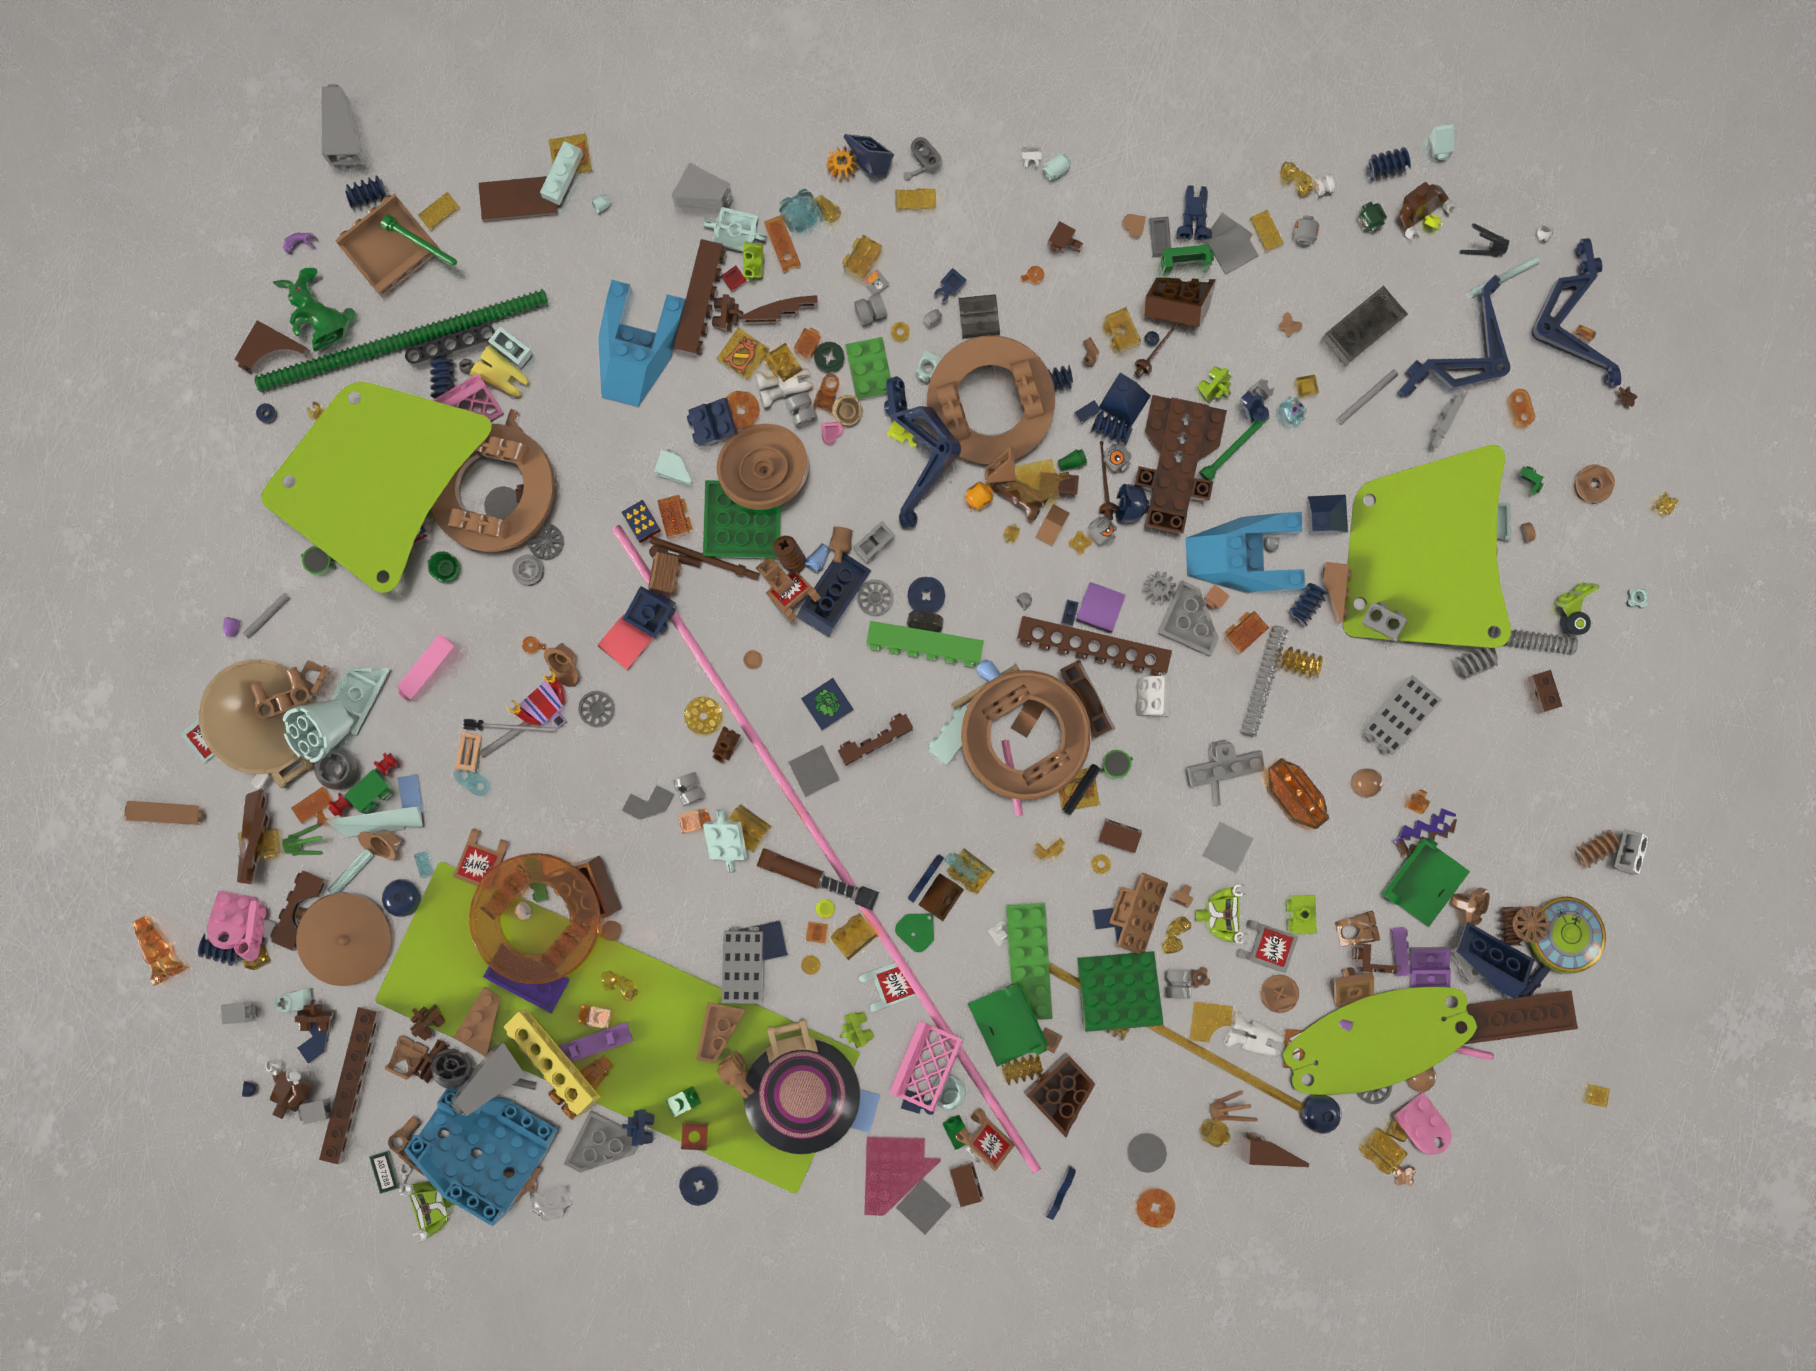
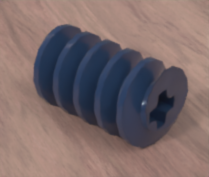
M1402 147L1400 151L1394 149L1393 153L1391 151H1386L1385 154L1380 152L1378 157L1376 154H1372L1371 159H1369V168L1373 179H1376V173L1383 177L1384 171L1390 175L1391 169L1397 174L1398 167L1403 172H1405L1407 165L1411 169L1410 156L1405 147Z
M375 175V182L370 177L368 178V184L361 180L360 186L353 182L352 189L346 184L345 193L350 208H352L353 202L357 207L360 206V200L367 204V198L374 202V196L381 200L382 193L387 197L383 181L377 175Z
M439 358L434 359L430 363V367L434 368L430 371V374L434 376L430 378V382L434 383L430 386V389L434 391L430 394L432 398H438L451 390L449 386L455 385L454 382L449 381L450 378L454 377L453 374H449V371L454 370V367L449 366L454 360Z
M1068 365L1067 370L1064 366H1061L1060 372L1056 367L1053 368V373L1048 369L1055 392H1057L1058 386L1063 391L1065 384L1068 385L1069 389H1072L1073 377L1070 365Z
M1103 410L1097 414L1091 429L1092 431L1096 428L1097 435L1103 431V437L1110 434V440L1117 436V443L1124 439V446H1126L1133 430L1132 422L1125 426V419L1118 423L1117 416L1111 420V414L1108 413L1104 417Z
M1313 583L1307 584L1308 589L1302 591L1305 596L1300 595L1298 597L1300 602L1295 601V608L1291 607L1289 609L1292 618L1306 627L1308 624L1305 622V619L1312 620L1309 614H1316L1317 612L1314 607L1321 608L1318 601L1325 602L1323 594L1328 595L1326 591Z
M206 934L201 938L198 947L199 957L203 958L206 955L208 960L213 957L215 962L220 960L222 964L228 961L229 966H233L238 962L240 956L235 953L234 948H217L209 939H206Z

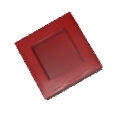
M736 265L721 275L722 280L731 292L747 282Z

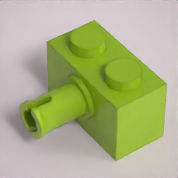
M1316 895L1290 896V899L1287 900V911H1290L1291 919L1287 921L1288 930H1291V934H1317Z

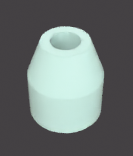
M608 194L598 195L591 199L592 206L597 213L607 209L612 202Z

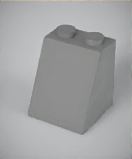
M690 162L671 195L676 206L721 209L725 204L728 206L733 198L730 183Z

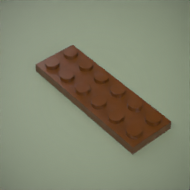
M1572 990L1467 1004L1466 1007L1468 1014L1475 1019L1477 1029L1465 1044L1578 1029ZM1463 1021L1457 1022L1458 1032L1460 1034L1467 1031L1466 1023Z

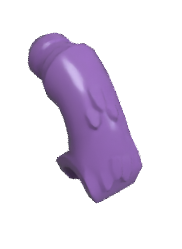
M294 233L284 239L283 250L291 252L293 246L298 241H304L308 246L313 247L314 244L309 243V239L312 237L317 239V237L312 233Z

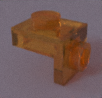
M583 1004L579 1012V1023L608 1029L611 1009Z

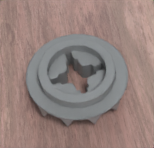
M525 554L515 560L512 572L519 583L530 585L535 584L541 579L543 566L536 556ZM525 562L529 567H534L531 570L532 577L527 573H521L525 570Z

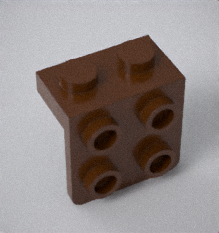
M1357 944V948H1354L1353 958L1356 959V967H1361V971L1376 972V968H1378L1380 973H1395L1396 970H1401V966L1370 964L1371 944Z

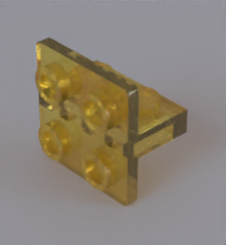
M741 804L738 808H735L728 819L730 821H741L745 847L751 852L755 851L760 841L772 827Z

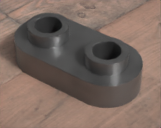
M918 137L913 140L911 150L928 170H937L942 165V157L924 137ZM932 160H936L934 164H930Z

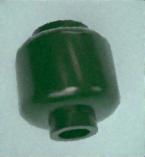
M1371 201L1361 206L1363 210L1360 211L1359 218L1366 229L1373 231L1385 224L1384 221L1387 219V216L1380 203L1373 204Z

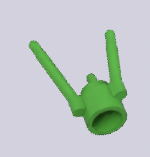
M318 823L300 832L288 835V838L282 840L284 852L286 854L292 853V856L321 855L322 851L298 849H301V844L321 840L322 836L303 840L297 837L320 827L322 824Z

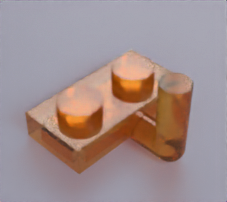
M322 786L291 807L301 824L316 816L318 825L327 826V819L322 811L330 806L328 804L330 801L334 802L326 788Z

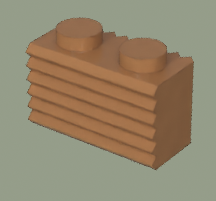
M660 552L655 554L647 590L656 595L660 593L665 597H670L672 592H676L678 582L675 581V576L679 575L681 564L678 563L679 557Z

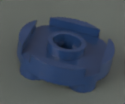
M920 577L909 586L907 598L910 607L915 612L930 615L942 608L946 595L944 587L939 580L933 577ZM923 591L926 592V593H927L928 591L931 592V594H930L931 599H930V600H927V599L923 600V599H922V597H923L922 592H923Z
M704 1166L692 1167L682 1175L679 1183L684 1200L695 1206L704 1205L712 1201L718 1192L719 1186L717 1176L712 1170ZM700 1180L704 1189L696 1191L694 1182L698 1183Z

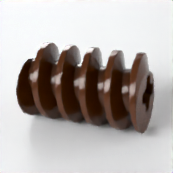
M785 535L777 538L772 548L784 568L788 569L791 573L803 569L806 557L796 540L791 536Z
M1504 907V910L1499 911L1500 914L1505 915L1504 918L1500 919V922L1505 923L1500 929L1506 932L1500 934V937L1505 938L1506 940L1503 942L1510 946H1524L1520 944L1523 940L1515 934L1513 929V918L1516 912L1523 907Z

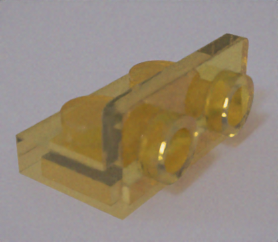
M1377 1128L1367 1142L1359 1148L1367 1159L1374 1162L1378 1169L1387 1175L1397 1170L1408 1154L1380 1128Z

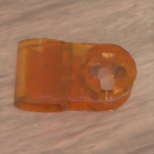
M827 374L824 376L813 403L814 407L819 406L828 409V412H832V407L840 388L839 378L836 375ZM829 379H834L837 383L835 387L828 388L826 382Z

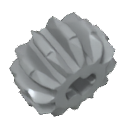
M1156 571V578L1150 574L1148 577L1151 581L1145 580L1144 584L1150 586L1144 588V592L1150 591L1147 598L1149 599L1153 595V603H1156L1159 598L1160 603L1163 604L1164 597L1170 601L1171 596L1169 594L1174 595L1176 592L1170 589L1176 587V583H1169L1173 577L1165 578L1167 572H1164L1162 577H1160V572ZM1158 583L1165 587L1162 589V592L1155 588Z

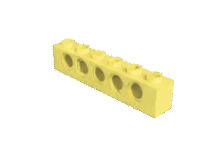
M527 1009L519 1011L504 1026L507 1035L516 1041L521 1052L531 1059L532 1065L541 1071L546 1082L556 1089L557 1095L566 1101L573 1113L576 1115L585 1113L601 1098ZM525 1030L528 1032V1038L524 1034ZM537 1044L540 1046V1053L537 1051ZM549 1059L553 1062V1067L549 1065ZM561 1074L565 1076V1082L562 1081ZM574 1089H576L578 1093L577 1097L573 1093Z

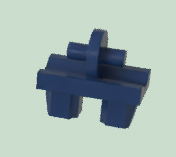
M1247 391L1240 400L1243 403L1242 407L1246 411L1248 420L1251 423L1254 419L1258 422L1266 421L1269 417V410L1264 406L1262 396L1259 394L1254 396Z
M643 1109L635 1110L634 1117H628V1124H622V1129H627V1137H632L631 1146H641L653 1142V1133L644 1132L645 1125H653L654 1114L647 1113Z

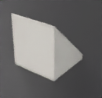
M267 919L264 920V935L262 937L271 938V932L276 926L275 922Z

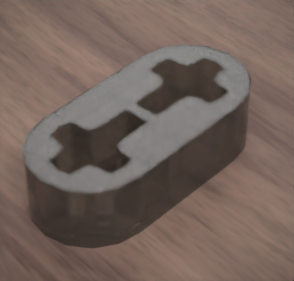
M911 611L908 614L907 625L910 628L940 632L943 629L944 619L938 614L921 611Z

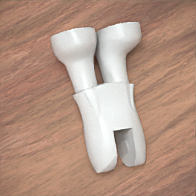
M798 369L772 377H766L763 372L755 373L764 408L770 406L772 401L777 398H785L790 394L805 392L813 388L812 381L798 383V379L810 375L809 369ZM779 385L778 389L764 390L769 387Z

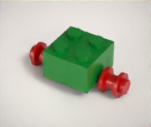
M384 752V758L380 762L374 761L375 770H371L345 795L339 793L337 801H330L328 803L330 805L328 809L335 817L337 815L342 817L344 815L343 810L346 807L351 809L353 806L360 813H372L379 807L377 804L382 799L385 801L393 794L391 791L395 788L384 777L388 776V770L391 767H398L396 764L398 760L391 752L389 754Z

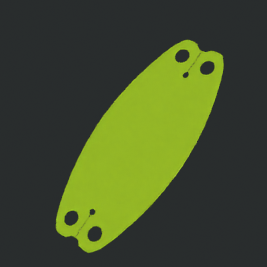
M1449 987L1399 989L1360 999L1330 1013L1299 1034L1286 1047L1283 1053L1286 1065L1294 1070L1292 1083L1295 1090L1312 1095L1360 1093L1397 1084L1430 1069L1462 1047L1477 1029L1475 1019L1467 1012L1468 1000L1465 993ZM1455 996L1458 1000V1005L1455 1008H1449L1445 1002L1447 997ZM1446 1017V1021L1443 1022L1441 1018ZM1343 1019L1353 1021L1350 1031L1341 1028L1339 1022ZM1463 1021L1466 1023L1467 1031L1460 1034L1456 1032L1455 1024L1457 1022ZM1296 1048L1304 1050L1305 1057L1302 1060L1294 1059L1293 1051ZM1317 1060L1318 1065H1314L1313 1062ZM1311 1074L1314 1077V1083L1311 1086H1305L1302 1083L1303 1075Z

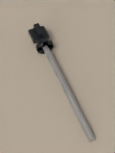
M474 719L463 720V728L467 730H475L477 727L478 730L482 731L483 727L555 732V728L487 724L483 723V720L478 722Z

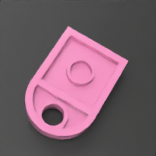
M224 891L217 892L206 929L208 939L215 947L231 949L235 947L237 941L245 939L250 901H256L255 897ZM220 936H229L226 942L219 941Z
M1424 1092L1418 1094L1393 1115L1421 1152L1427 1155H1436L1444 1152L1449 1147L1451 1142L1450 1127ZM1435 1138L1440 1139V1141H1441V1147H1440V1148H1437V1147L1435 1146V1144H1434Z

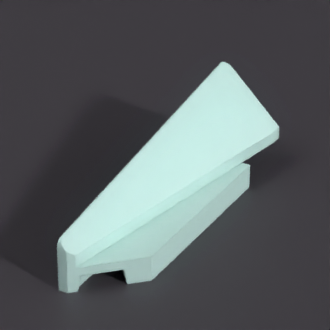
M418 806L327 820L329 825L346 837L358 836L360 832L364 831L375 834L384 829L397 831L404 830L405 826H423L421 808Z

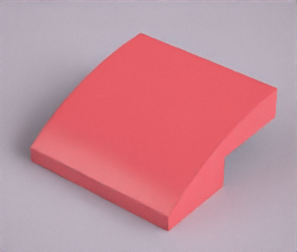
M623 614L597 646L627 670L651 643L653 638L623 620Z

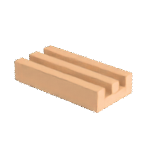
M461 734L455 770L459 771L462 769L465 772L470 770L475 773L481 735ZM466 738H469L465 761L463 765L461 764L465 740ZM473 739H476L471 765H468Z

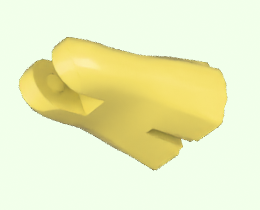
M488 345L480 356L481 361L478 360L471 369L470 376L479 373L484 383L494 386L509 395L518 397L522 392L511 384L514 380H517V382L526 386L529 382L528 378L492 345Z

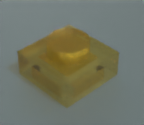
M1590 1084L1586 1103L1607 1108L1610 1088Z
M1392 1116L1386 1135L1400 1142H1406L1407 1133L1395 1117Z

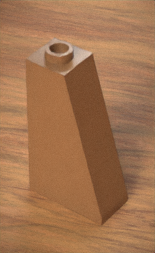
M126 801L124 821L197 825V821H201L202 810H198L199 805Z

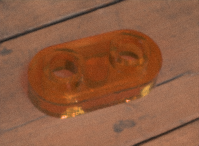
M1524 389L1514 390L1509 397L1515 421L1519 426H1529L1535 420V413L1529 393ZM1516 396H1520L1522 401L1517 402ZM1521 415H1526L1527 420H1522Z

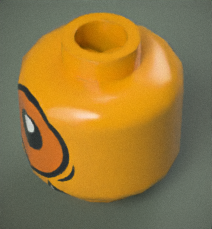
M979 481L967 489L965 499L972 509L981 510L993 501L992 494L994 491L988 483L985 485Z

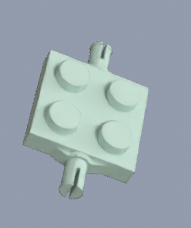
M721 207L716 221L705 218L703 226L714 228L712 242L721 243L725 248L743 252V243L745 241L752 243L754 239L766 241L767 234L757 232L756 230L757 215Z
M720 808L716 810L717 821H706L703 824L710 860L726 861L727 871L733 872L735 871L733 860H745L747 858L741 821L726 820L724 809Z

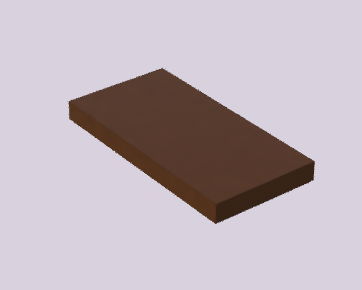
M547 176L480 182L479 195L482 221L558 214L557 204L542 198L540 193Z

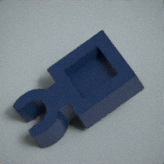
M952 268L940 281L943 287L938 288L934 296L936 297L939 293H943L945 297L942 299V303H945L948 300L949 293L951 292L955 296L967 282V279Z
M907 1090L905 1095L913 1097L917 1095V1092ZM903 1099L901 1109L920 1114L921 1109H924L927 1114H934L930 1110ZM932 1100L924 1101V1103L929 1105L932 1103Z

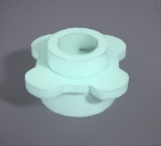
M1631 588L1629 590L1630 600L1628 604L1632 607L1635 605L1641 608L1646 607L1648 591L1646 589L1637 590L1636 588Z

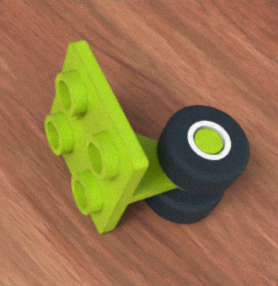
M1591 582L1577 584L1574 587V591L1560 595L1558 597L1559 600L1555 602L1556 606L1562 607L1565 612L1561 619V626L1567 633L1582 635L1588 632L1591 627L1590 617L1586 613L1581 612L1583 598L1600 588L1598 584Z

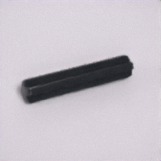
M1095 764L1090 766L1063 807V812L1068 815L1073 813L1100 772V767Z

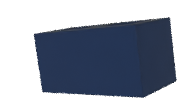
M1093 400L1074 412V415L1081 424L1099 413L1101 409L1096 401Z
M1067 599L1061 624L1073 627L1079 602Z

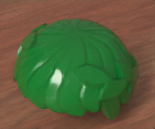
M436 552L427 561L429 574L440 582L453 580L459 572L458 560L449 552Z

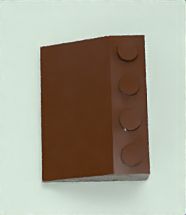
M1248 1132L1246 1136H1241V1160L1249 1165L1309 1167L1308 1162L1266 1140L1261 1134Z

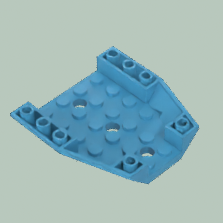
M446 1089L438 1100V1108L420 1134L413 1136L404 1151L442 1197L493 1227L506 1215L546 1155L557 1132V1128L513 1102L497 1097L492 1098L468 1116L459 1115L451 1106L453 1104L451 1098L458 1089ZM441 1130H446L449 1132V1135L442 1139L438 1136V1133ZM475 1149L482 1152L478 1158H473L470 1155ZM507 1169H512L515 1172L514 1176L510 1178L505 1177L503 1173Z

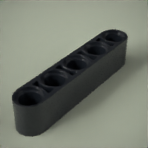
M483 324L410 347L405 352V359L413 367L427 365L433 362L434 359H446L490 345L488 342L490 338H483V333L490 330L493 336L496 331L491 325ZM468 336L474 337V341L471 344L465 343V339ZM455 342L456 346L454 349L448 350L447 344ZM431 348H437L438 351L435 355H429L428 352ZM414 353H418V360L411 361V355Z

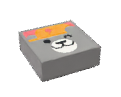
M878 269L863 280V283L872 294L880 293L889 286V282Z

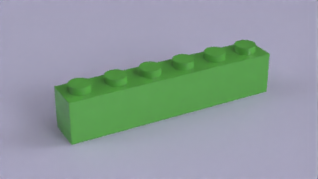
M870 621L866 645H869L872 650L881 651V648L889 649L888 652L900 654V651L908 652L907 655L912 657H919L920 654L926 655V659L937 661L938 658H943L947 663L956 664L957 661L964 662L965 666L975 667L976 664H980L984 640Z

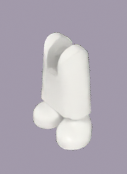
M1236 1011L1231 1022V1028L1247 1032L1246 1036L1234 1030H1229L1224 1045L1232 1047L1239 1043L1243 1044L1242 1049L1278 1056L1280 1050L1267 1046L1266 1043L1268 1038L1273 1039L1275 1042L1283 1043L1284 1037L1254 1020L1250 1024L1247 1023L1243 1014Z

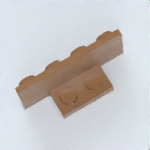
M1141 873L1136 891L1121 887L1109 922L1123 928L1117 946L1137 954L1145 952L1168 882L1146 873Z

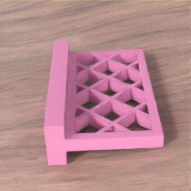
M479 373L433 400L457 408L461 401L467 400L470 401L467 411H471L473 402L483 403L481 412H471L484 415L490 421L503 413ZM484 389L486 392L484 400L475 398L476 392ZM486 404L493 405L497 409L491 414L484 413Z
M919 1021L889 1093L934 1112L964 1039ZM931 1031H935L940 1040L931 1044L929 1036ZM950 1039L956 1040L954 1049L948 1051L945 1041ZM942 1044L945 1053L935 1056L932 1047ZM929 1049L932 1059L923 1062L922 1052ZM946 1056L948 1060L947 1067L940 1069L937 1060ZM934 1061L937 1071L928 1075L925 1065ZM922 1067L925 1076L916 1080L914 1076L915 1069ZM939 1074L941 1081L938 1086L933 1087L930 1077ZM927 1080L929 1090L921 1093L917 1083ZM914 1085L917 1095L913 1097L906 1096L905 1093L908 1087ZM931 1092L933 1100L929 1106L924 1103L922 1096Z

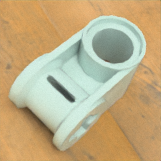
M310 988L278 996L274 1001L275 1009L279 1012L303 1010V1006L310 1005L312 1000ZM283 998L284 1001H288V1005L285 1006L286 1009L280 1006Z

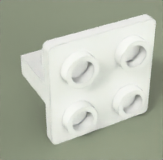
M1167 676L1138 678L1137 715L1169 717L1171 678H1167Z

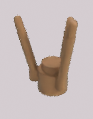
M1242 1090L1222 1099H1216L1215 1103L1211 1104L1213 1119L1218 1118V1121H1258L1257 1118L1225 1116L1228 1115V1111L1251 1108V1104L1227 1107L1226 1103L1223 1104V1102L1242 1095Z

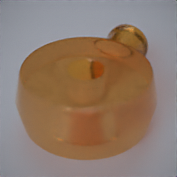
M1032 266L1028 269L1026 275H1021V280L1040 283L1045 276L1044 270L1039 266Z
M528 636L522 641V649L528 654H534L539 649L545 650L546 644L540 643L534 636Z

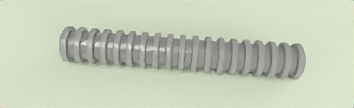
M1277 625L1272 626L1273 632H1270L1271 637L1268 639L1270 642L1267 643L1268 649H1265L1266 654L1263 655L1265 659L1261 662L1263 664L1260 666L1261 672H1258L1259 677L1256 679L1258 681L1255 683L1256 689H1253L1254 694L1251 695L1253 699L1249 702L1251 705L1248 706L1249 711L1246 712L1247 717L1244 719L1246 721L1243 723L1244 729H1241L1242 733L1249 736H1258L1256 732L1260 729L1258 726L1261 725L1260 719H1263L1262 713L1265 712L1263 709L1267 706L1265 702H1268L1267 696L1270 695L1269 690L1272 689L1270 685H1273L1272 679H1275L1274 673L1277 672L1275 670L1278 668L1277 662H1280L1279 656L1282 655L1280 652L1284 649L1282 645H1285L1284 639H1287L1286 633L1289 632L1286 628Z
M1491 626L1488 629V635L1491 638H1498L1501 634L1499 627L1494 628ZM1514 629L1513 631L1511 630L1510 639L1506 645L1511 644L1512 646L1517 645L1524 648L1529 646L1530 649L1535 647L1537 650L1541 648V650L1547 649V651L1553 650V652L1559 650L1560 653L1565 651L1567 654L1569 652L1575 654L1578 640L1576 637L1571 639L1569 636L1567 638L1565 636L1559 637V635L1553 636V634L1548 636L1547 633L1541 635L1540 632L1535 634V632L1529 633V631L1523 632V630L1518 632L1517 629Z

